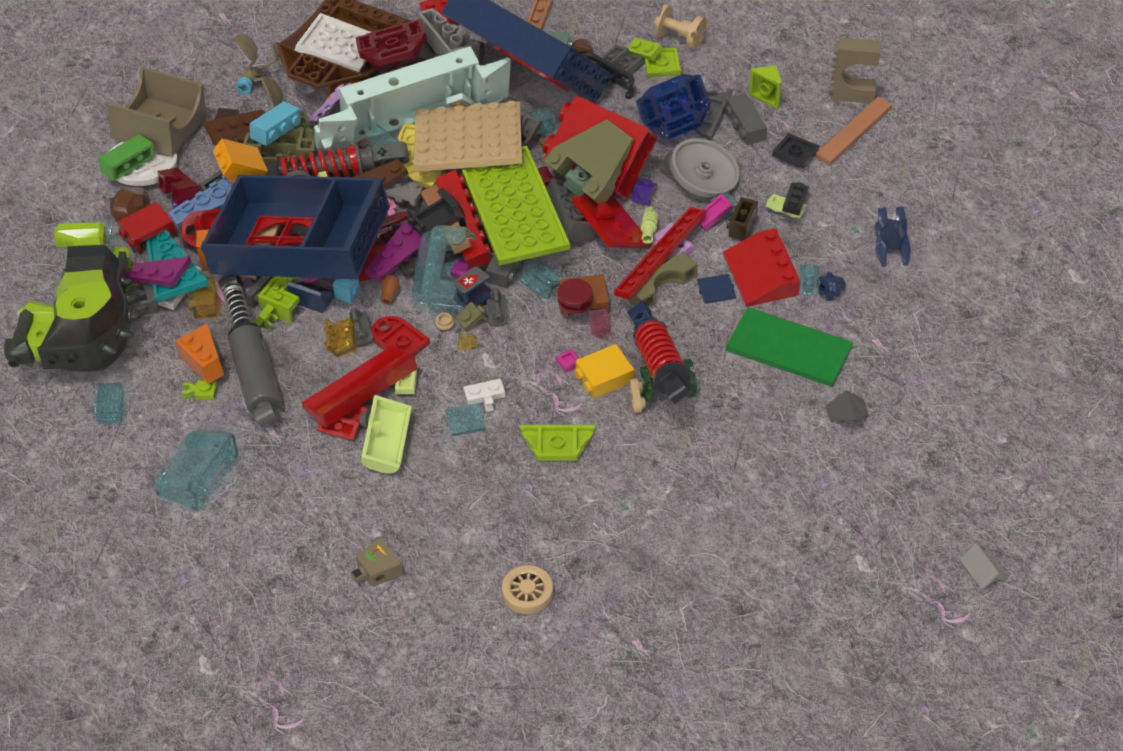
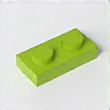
M636 37L628 46L630 54L641 56L651 61H654L663 49L661 44Z

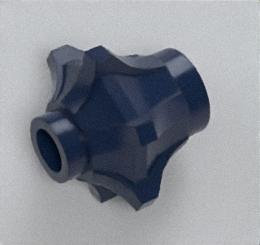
M827 272L825 277H819L818 291L819 294L822 293L826 296L827 301H832L834 296L839 297L840 292L845 290L846 282L842 277L834 276L832 272Z

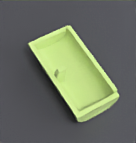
M374 395L361 455L362 465L371 470L387 474L394 473L399 469L412 406Z

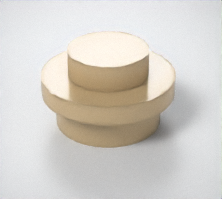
M449 313L439 314L435 320L436 327L440 330L451 329L454 325L453 317Z

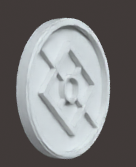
M124 142L118 143V144L115 145L112 149H114V148H116L117 146L123 144ZM154 151V158L116 181L132 186H146L158 183L157 171L176 168L177 154L169 156Z

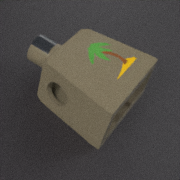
M381 537L356 556L358 568L350 572L355 583L366 578L371 586H377L403 575L402 563Z

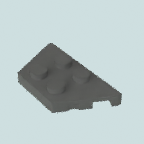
M727 89V92L717 93L716 90L694 92L683 115V121L707 140H711L725 111L727 98L732 96V89Z

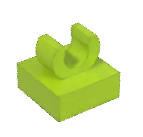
M268 303L253 323L259 326L263 323L266 328L270 329L273 324L269 322V319L273 322L278 319L276 314L271 313L274 307Z

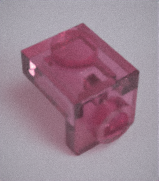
M607 309L588 311L591 334H596V336L607 335L611 329Z

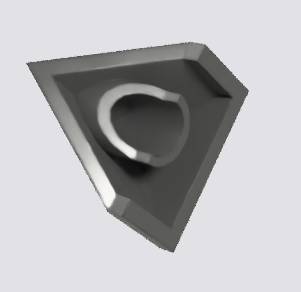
M847 390L826 405L830 422H834V420H858L869 416L864 399Z

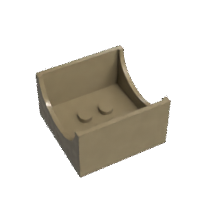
M141 67L136 92L127 106L122 107L112 102L107 103L111 138L126 142L140 134L153 143L154 151L173 156L207 118L204 84Z

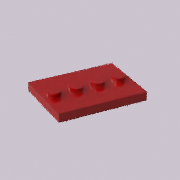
M574 195L572 199L573 204L608 247L649 249L652 242L649 244L643 242L641 239L643 232L615 197H609L605 202L614 213L612 218L597 219L595 212L598 203L589 196Z

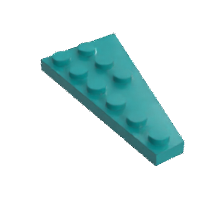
M167 230L146 240L149 262L188 257ZM192 261L175 287L152 286L154 298L158 303L210 284Z

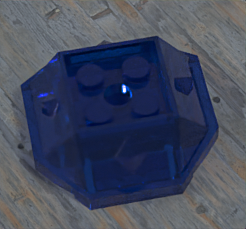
M681 74L650 87L636 101L643 125L654 134L669 140L681 134L686 135L688 131L700 127L703 124L711 101L701 75Z

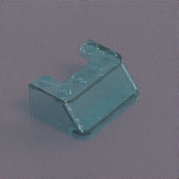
M437 225L421 236L411 296L417 303L464 307L465 304L456 297V285L451 281L441 280L447 245L457 246L462 244L465 239H476V235L467 227Z

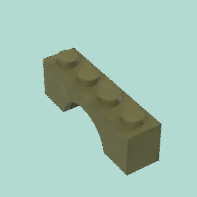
M682 251L662 264L631 300H627L634 306L643 300L648 307H651L656 303V289L660 285L669 282L686 284L697 276L698 264Z

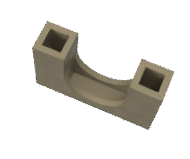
M839 37L838 44L834 46V55H837V57H833L832 68H835L831 73V80L834 83H830L829 92L833 93L832 100L868 104L874 101L876 79L856 78L847 74L845 69L856 64L879 66L881 41Z

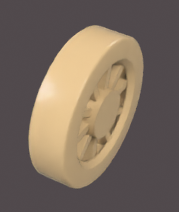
M532 565L516 567L509 571L502 581L503 601L509 609L516 613L525 615L538 613L544 610L552 601V579L540 567Z

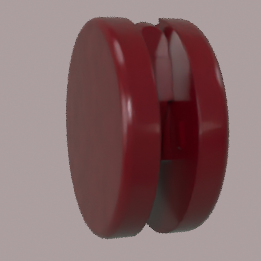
M578 278L568 279L559 286L558 304L565 312L580 314L591 307L593 290L591 285L585 280Z

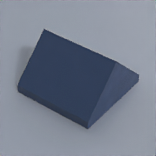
M288 281L287 284L288 292L299 296L300 302L297 305L320 313H324L335 296L334 291L312 283Z

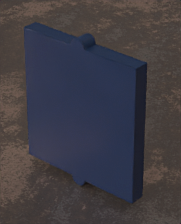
M729 274L697 279L700 288L699 294L702 295L704 304L736 299L734 284H732Z

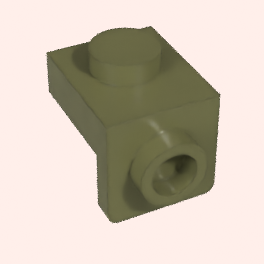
M470 302L456 316V319L467 331L473 328L481 319L486 322L489 320L485 315L487 311L480 304L477 306L473 302Z

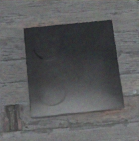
M788 133L773 150L772 156L804 169L819 151L820 145Z

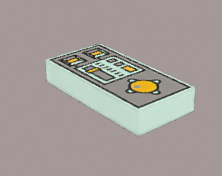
M463 93L446 98L447 104L451 107L477 104Z

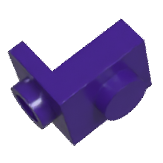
M644 178L639 180L634 185L632 201L649 205L651 194L656 191L657 184L652 183L650 179Z

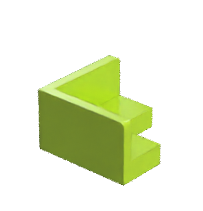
M273 277L258 294L260 310L262 311L269 303L274 307L271 313L276 314L279 319L291 323L293 321L292 310L300 302L299 296L287 292L288 281H294V277Z

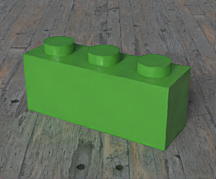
M138 134L99 157L100 172L115 181L154 158V146L151 141Z

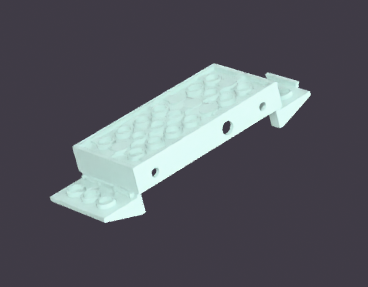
M470 46L339 88L340 112L318 119L319 127L318 125L314 126L315 146L323 152V155H326V150L331 149L333 154H335V150L338 147L342 149V152H345L346 146L355 145L363 138L372 139L400 130L404 123L415 125L417 109L447 105V97L463 93L477 104L502 103L508 98L511 59L505 58L480 66ZM395 119L399 122V124L396 126H392L389 124V122ZM363 131L365 134L360 135L359 132Z

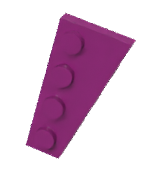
M404 222L364 270L365 275L381 282L386 276L397 270L398 265L410 260V256L415 252L422 251L427 243H432V238H435V235L426 239L422 234L419 235L414 226L412 227Z

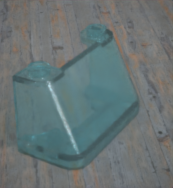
M193 430L191 433H188L184 443L154 481L157 496L198 512L203 505L199 501L201 493H206L205 485L222 461L228 462L229 459L234 461L238 455L234 434L227 431Z

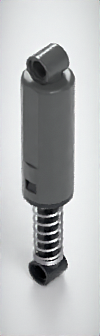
M228 275L218 280L232 324V328L228 332V340L247 410L255 416L258 424L263 427L280 418L278 408L281 405V398L261 328L256 323H251L252 320L249 318L250 313L248 312L247 302L244 301L243 282L239 275Z

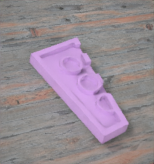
M344 84L337 87L335 92L330 95V98L308 119L310 127L319 122L318 119L330 115L340 106L339 88L345 87Z

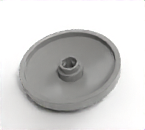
M694 138L679 143L670 158L671 172L677 182L686 190L701 197L717 198L721 193L726 196L733 191L739 180V167L734 157L724 147L706 139Z

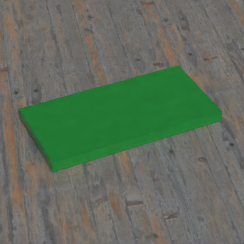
M747 307L726 345V351L833 387L853 347V342Z

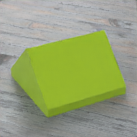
M777 65L752 68L750 72L749 96L779 109L782 81Z

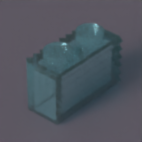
M120 382L110 384L99 383L97 391H94L96 406H93L92 412L93 418H97L98 424L122 423L124 393Z

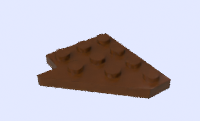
M262 109L209 120L203 126L215 146L221 138L243 144L245 135L250 133L249 123L265 113Z

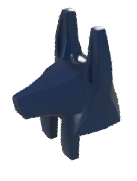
M896 207V220L888 219L886 208H878V221L874 225V230L877 238L875 245L876 255L881 265L886 266L887 249H899L902 263L907 265L911 247L907 236V219L904 207Z

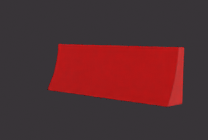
M392 345L301 402L302 408L326 428L372 399L374 395H378L417 370L416 358L414 355L407 354Z

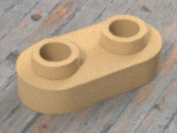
M638 378L629 379L633 413H642V409L645 408V399L640 396V393H643L642 382H638Z

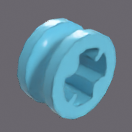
M241 77L237 82L236 89L242 94H249L253 82L247 77Z

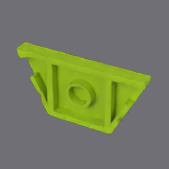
M520 425V433L537 461H577L595 433V425Z

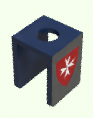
M476 266L451 282L456 301L463 307H466L470 302L478 306L490 299V292L492 290L484 285L485 282L490 280V276Z

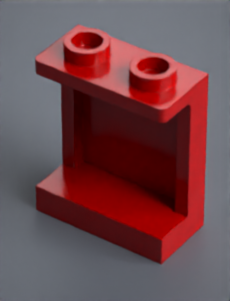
M156 202L118 221L120 236L123 239L126 238L130 248H134L138 253L142 251L140 243L166 230L170 233L171 237L177 234L174 222Z

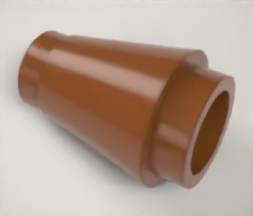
M386 276L382 281L381 302L383 304L390 305L400 288L398 278Z

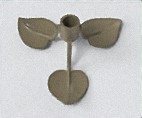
M240 34L235 36L232 40L252 60L249 66L245 68L246 71L241 73V77H247L254 83L262 81L274 107H276L283 98L282 90L275 80L269 79L268 76L260 78L262 70L276 61H279L280 65L285 68L277 43L271 45L272 53L276 58L258 68L256 66L252 67L258 58V48L255 42L248 35Z

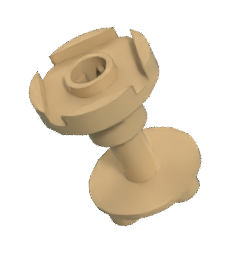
M664 4L660 17L657 16L654 22V26H657L655 36L663 37L668 28L678 31L679 36L687 38L686 45L688 48L698 49L705 36L702 34L703 29L707 30V18L697 16L693 22L685 19L680 22L672 19L673 7Z

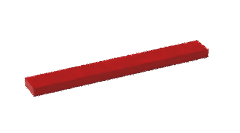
M689 207L616 287L614 296L631 300L706 216V211Z

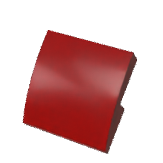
M359 406L326 428L319 423L317 431L354 441L362 428L360 415L367 411L368 408Z

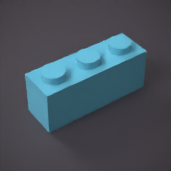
M287 102L277 105L249 123L250 139L267 146L300 124V108Z

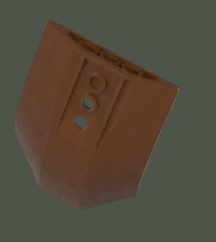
M324 0L300 28L283 41L277 42V46L288 78L317 89L367 77L378 70L367 62L359 73L314 55L295 51L296 44L320 13L370 32L412 20L356 0Z

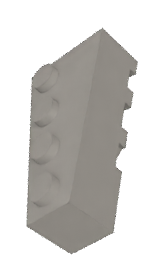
M433 8L417 13V20L422 19L427 38L426 41L438 56L471 46L479 60L480 44L477 41L473 42L470 40V36L466 33L462 34L458 31L456 25L449 24L447 19Z

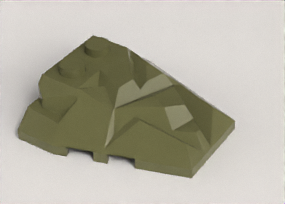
M300 111L301 121L299 125L267 146L250 139V133L245 135L243 144L258 148L265 165L277 163V157L279 156L287 157L288 162L286 164H289L288 159L291 155L294 156L297 163L299 154H303L305 160H307V154L312 152L314 155L315 138H313V131L310 129V122L306 111Z

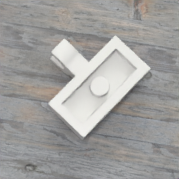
M501 379L463 387L468 406L483 402L486 412L494 411L493 400L505 398V390Z

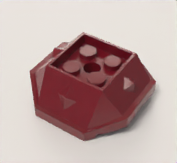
M422 19L355 37L360 58L368 61L380 72L418 62L422 45L427 39Z

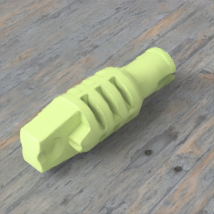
M652 206L645 209L641 222V231L643 232L641 239L647 244L653 241V234L657 231L658 213L653 210Z

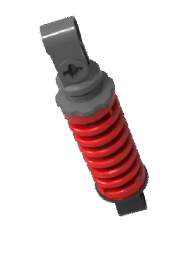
M400 141L374 147L367 146V148L360 149L358 144L346 146L345 152H342V149L338 147L335 150V154H333L331 149L326 150V155H323L322 151H318L317 157H314L313 153L309 152L307 154V161H305L303 154H299L297 163L293 155L289 156V164H286L288 162L287 157L279 156L277 157V163L266 165L268 170L266 175L287 176V173L290 171L301 170L308 172V175L317 177L319 172L324 171L328 177L333 175L335 177H342V174L345 177H351V172L353 177L364 173L365 170L375 169L397 159L404 165L410 161L406 142Z

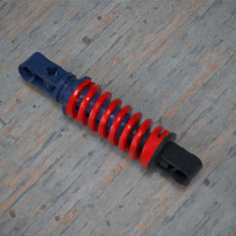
M641 300L627 311L635 325L633 332L634 343L648 367L657 391L667 395L676 405L691 393L688 387L690 372L683 363L669 335L666 324L653 317L651 309Z

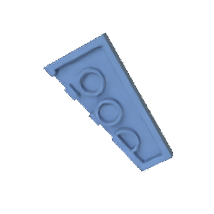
M222 176L220 181H214L205 191L196 193L195 198L190 201L186 200L169 212L170 218L177 228H181L183 219L189 213L221 208L227 194L232 189L233 183Z

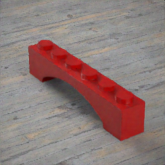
M453 170L436 178L439 189L444 188L464 212L467 224L466 237L471 247L462 252L468 266L472 269L476 266L480 267L490 263L489 254H492L488 243L485 244L484 240H487L484 231L479 229V226L482 225L478 216L474 215L476 209L473 202H469L471 195L468 189L464 188L466 182L463 175L459 176L457 171Z

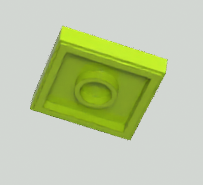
M677 47L663 48L654 61L644 59L647 78L681 75Z

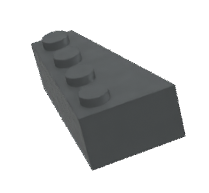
M552 178L546 190L568 240L591 242L597 232L573 204L572 199L575 194L563 186L566 179Z

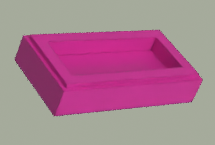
M721 193L703 209L706 211V216L700 221V224L707 231L733 208V205Z

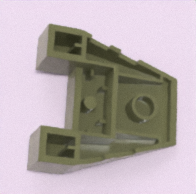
M605 120L555 146L544 162L563 177L566 176L575 163L583 168L592 177L583 187L582 191L599 204L606 202L614 192L615 182L621 174V167L627 159L634 139L609 120Z

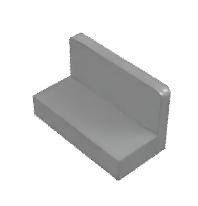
M975 543L960 558L962 564L981 589H986L995 579L1004 581L1009 576L986 545Z

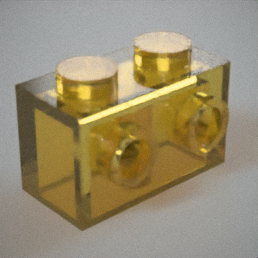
M206 277L210 285L189 292V297H192V300L188 301L189 311H193L194 319L217 317V293L214 277Z

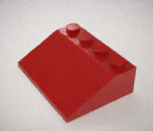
M776 228L759 231L723 251L724 258L746 307L799 296V276Z

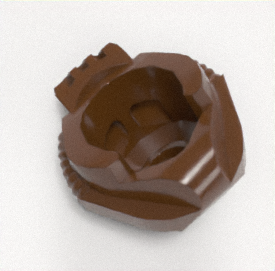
M140 187L121 188L110 200L111 215L118 222L149 206L148 192Z

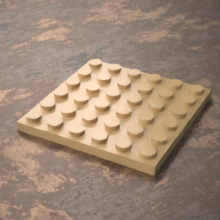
M520 101L492 102L468 106L456 105L454 107L440 106L416 110L415 172L522 164Z

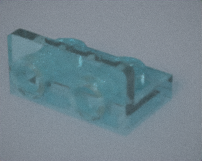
M538 261L524 267L520 281L545 299H549L552 290L559 287V279L564 278Z

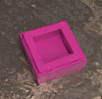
M573 349L556 356V362L565 373L575 369L576 360L580 359Z

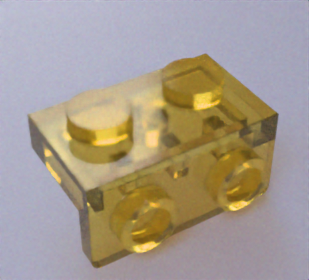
M351 317L334 324L329 319H326L324 332L326 335L325 346L328 352H331L337 358L356 350L354 321Z

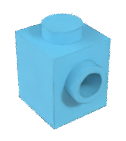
M359 278L358 280L336 279L333 283L335 298L351 304L360 293Z

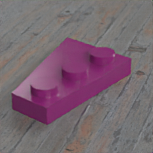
M190 257L135 263L126 278L136 283L175 287L192 261Z

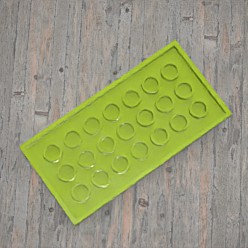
M527 145L522 146V164L460 168L499 266L570 249L569 240Z

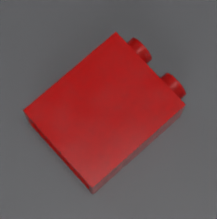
M575 95L572 103L567 102L560 111L559 121L562 123L556 135L551 134L544 143L543 153L546 154L544 160L555 146L605 120H609L634 139L627 159L623 162L621 174L617 177L614 185L615 189L612 195L627 201L658 136L641 124ZM575 163L571 169L574 171L578 165Z

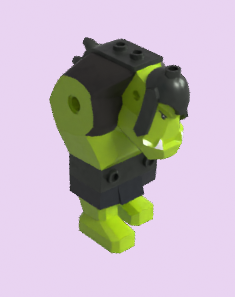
M100 222L58 224L55 227L54 240L56 247L67 249L66 268L63 269V278L56 289L54 305L31 300L18 310L17 315L19 319L17 327L11 338L5 339L4 356L8 360V365L13 368L19 367L20 364H33L36 361L42 363L43 369H64L77 372L104 370L125 350L127 339L132 338L134 335L133 332L129 331L130 324H133V321L140 319L143 315V312L132 311L129 308L131 303L137 301L139 295H128V292L125 293L127 285L132 283L131 279L126 278L127 271L132 267L130 250L125 247H106L107 235L105 234V225Z

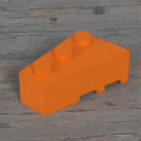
M207 323L175 340L180 358L207 384L224 376Z

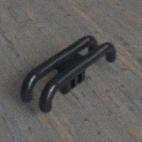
M592 52L582 53V55L599 63L603 69L612 74L608 85L615 82L627 89L628 92L625 94L627 99L634 95L635 89L633 85L635 79L633 75ZM618 75H620V76L624 77L625 79H627L628 82L625 81V80H623V79H621L620 77H618Z

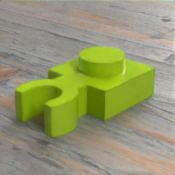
M197 380L196 385L190 382L183 383L184 389L187 390L181 392L183 398L195 396V400H215L216 381L207 384L205 381Z

